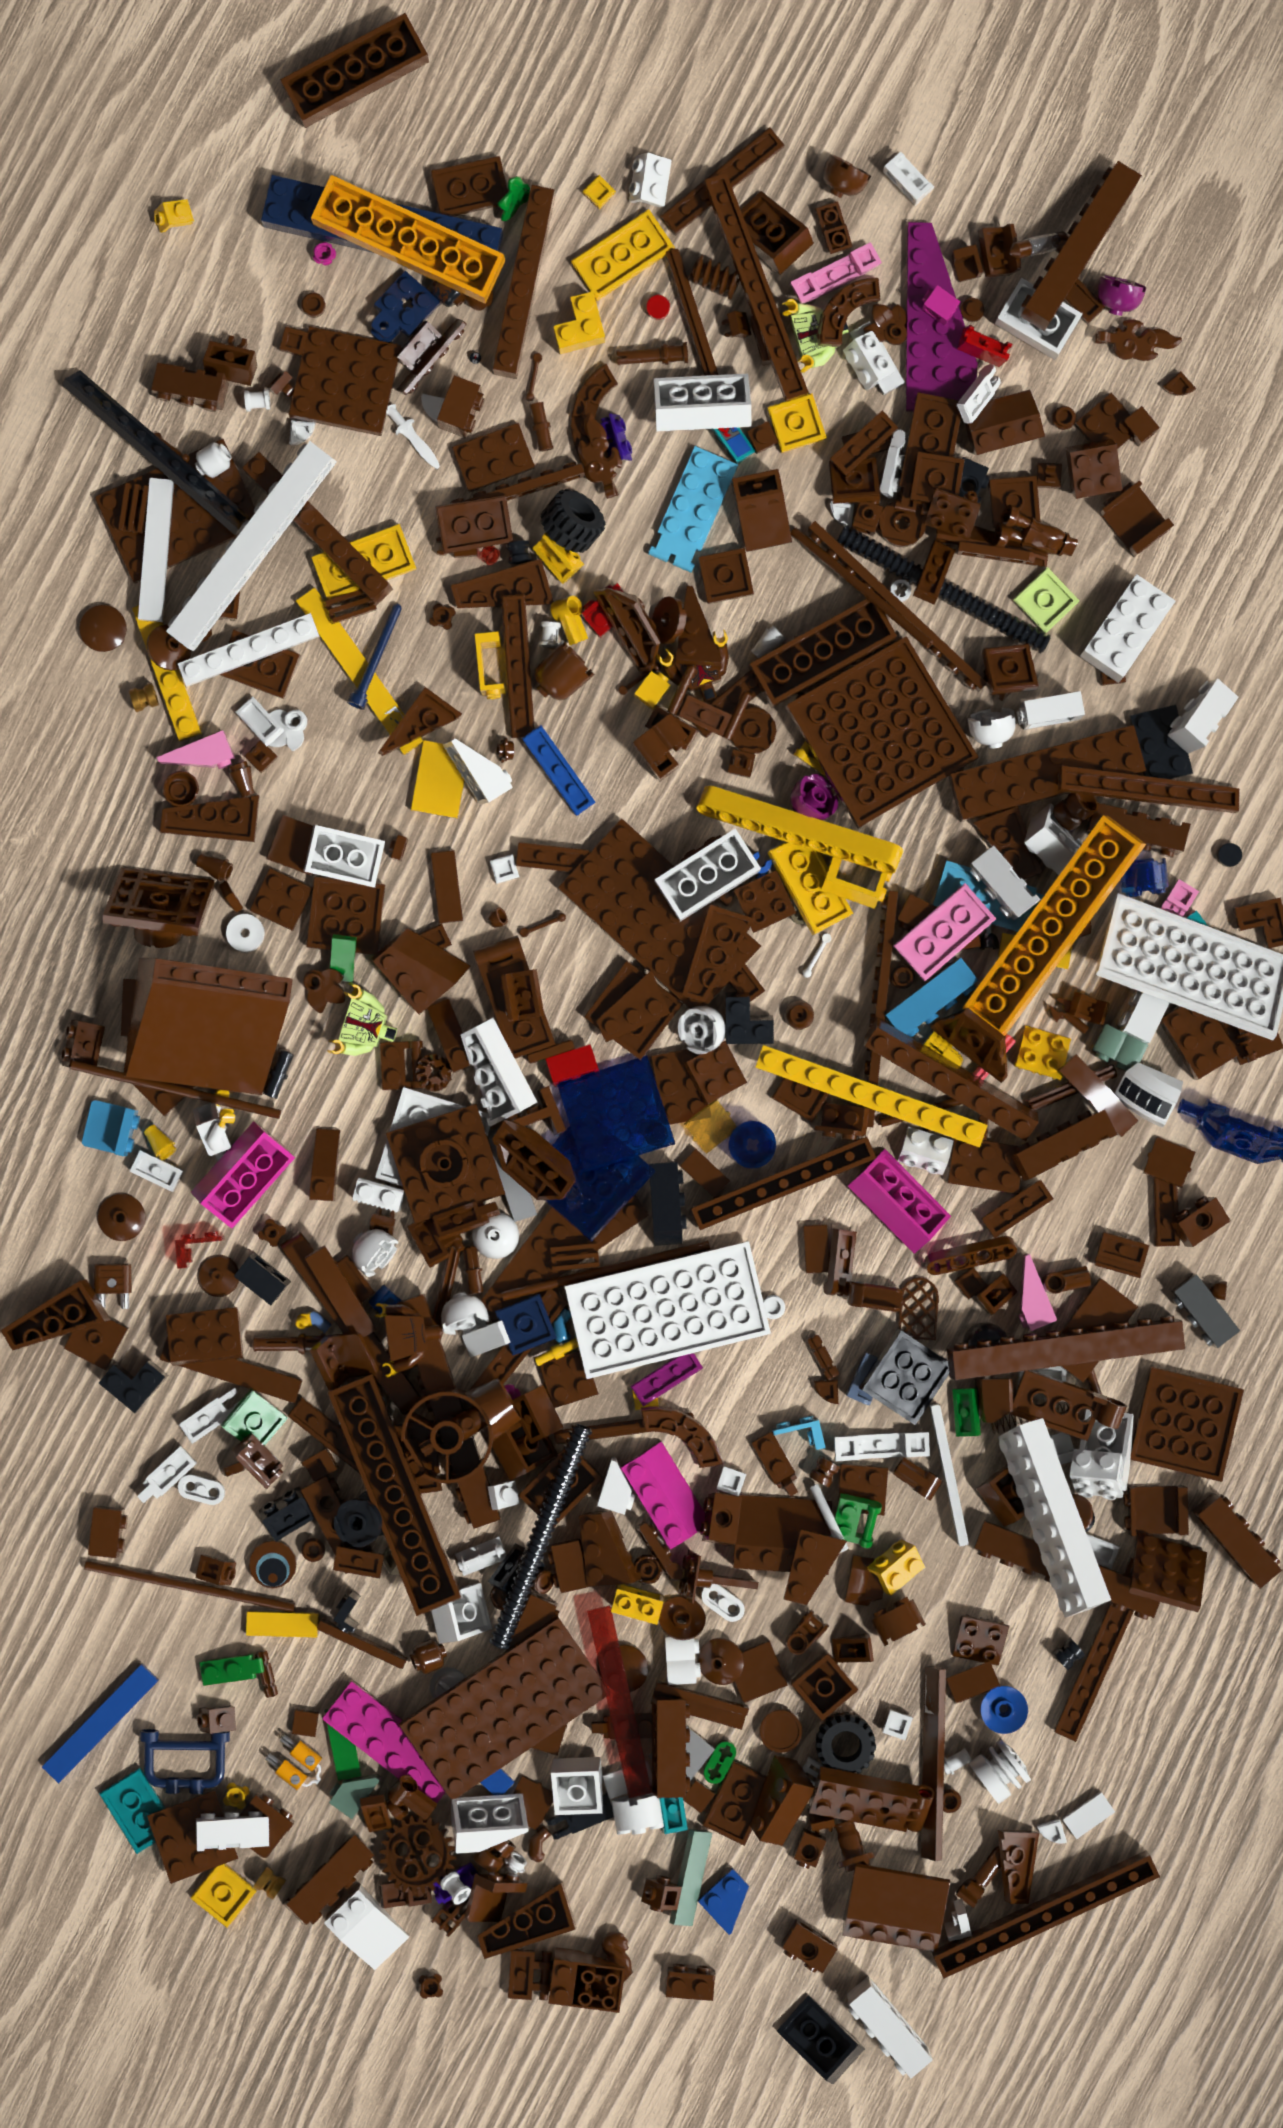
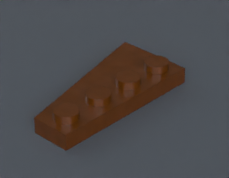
M541 559L451 585L457 608L502 607L501 596L525 594L526 605H548L554 602Z
M713 905L709 906L684 986L683 997L705 1003L755 918Z

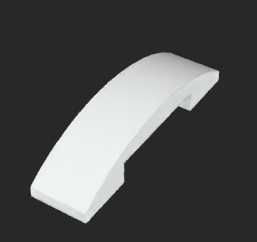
M929 1432L879 1433L834 1437L835 1461L930 1456Z

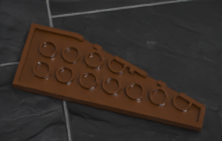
M610 1157L577 1178L565 1198L555 1202L481 1301L485 1305L492 1322L498 1319L495 1311L525 1300L533 1295L530 1294L503 1301L502 1291L555 1279L568 1271H552L550 1247L598 1243L599 1250L649 1216ZM593 1248L556 1252V1256L594 1252ZM584 1259L556 1261L557 1266L579 1264Z

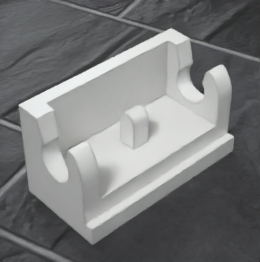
M899 152L884 166L883 173L915 206L934 189L932 183L928 182L902 152Z

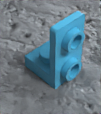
M813 1416L800 1418V1423L792 1425L790 1421L776 1424L777 1428L772 1429L773 1435L810 1427L811 1431L807 1432L810 1446L815 1445L816 1450L826 1448L819 1419H814Z

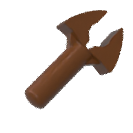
M1056 998L1055 1000L1062 1004L1065 1013L1057 1012L1050 1005L1049 1010L1053 1020L1058 1022L1059 1019H1066L1082 1034L1086 1033L1089 1026L1079 1018L1068 1015L1072 1001Z

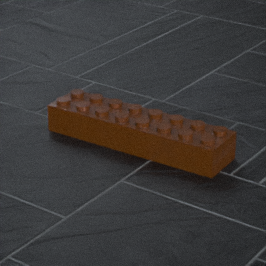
M1134 725L950 774L949 781L960 822L1070 793L1058 791V772L1061 766L1132 775L1144 773L1146 767Z

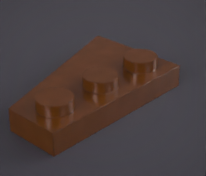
M652 970L596 1020L606 1043L671 1014Z

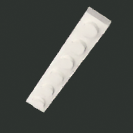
M310 613L180 662L178 666L185 685L188 687L320 636Z

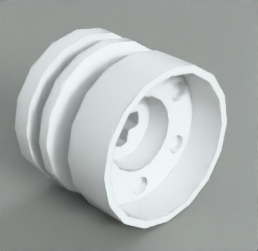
M1002 1739L996 1742L1002 1750L1001 1753L998 1754L992 1746L989 1747L993 1759L989 1761L980 1754L969 1762L973 1771L998 1804L1011 1796L1007 1786L1008 1783L1011 1782L1018 1789L1022 1787L1016 1777L1020 1775L1026 1783L1031 1781L1023 1761L1014 1749L1004 1743Z

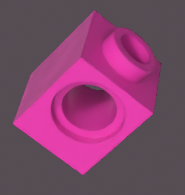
M937 285L934 291L929 289L923 297L924 305L922 310L943 325H946L961 301Z

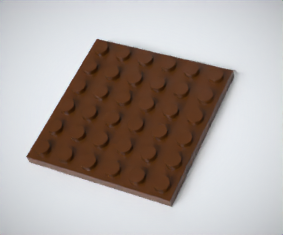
M907 636L785 706L857 828L869 823L979 758Z

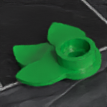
M518 176L509 179V192L498 202V206L504 210L501 216L502 221L511 219L519 206L526 203L529 199L530 186Z

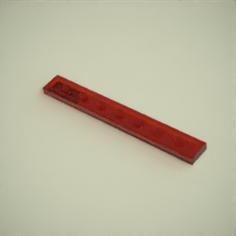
M611 1606L587 1610L628 1797L632 1798L650 1794L652 1790Z

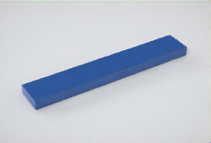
M142 1663L42 1768L59 1784L159 1679Z

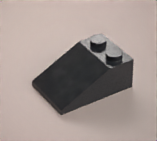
M809 1995L777 2030L831 2084H834L865 2050L841 2024Z

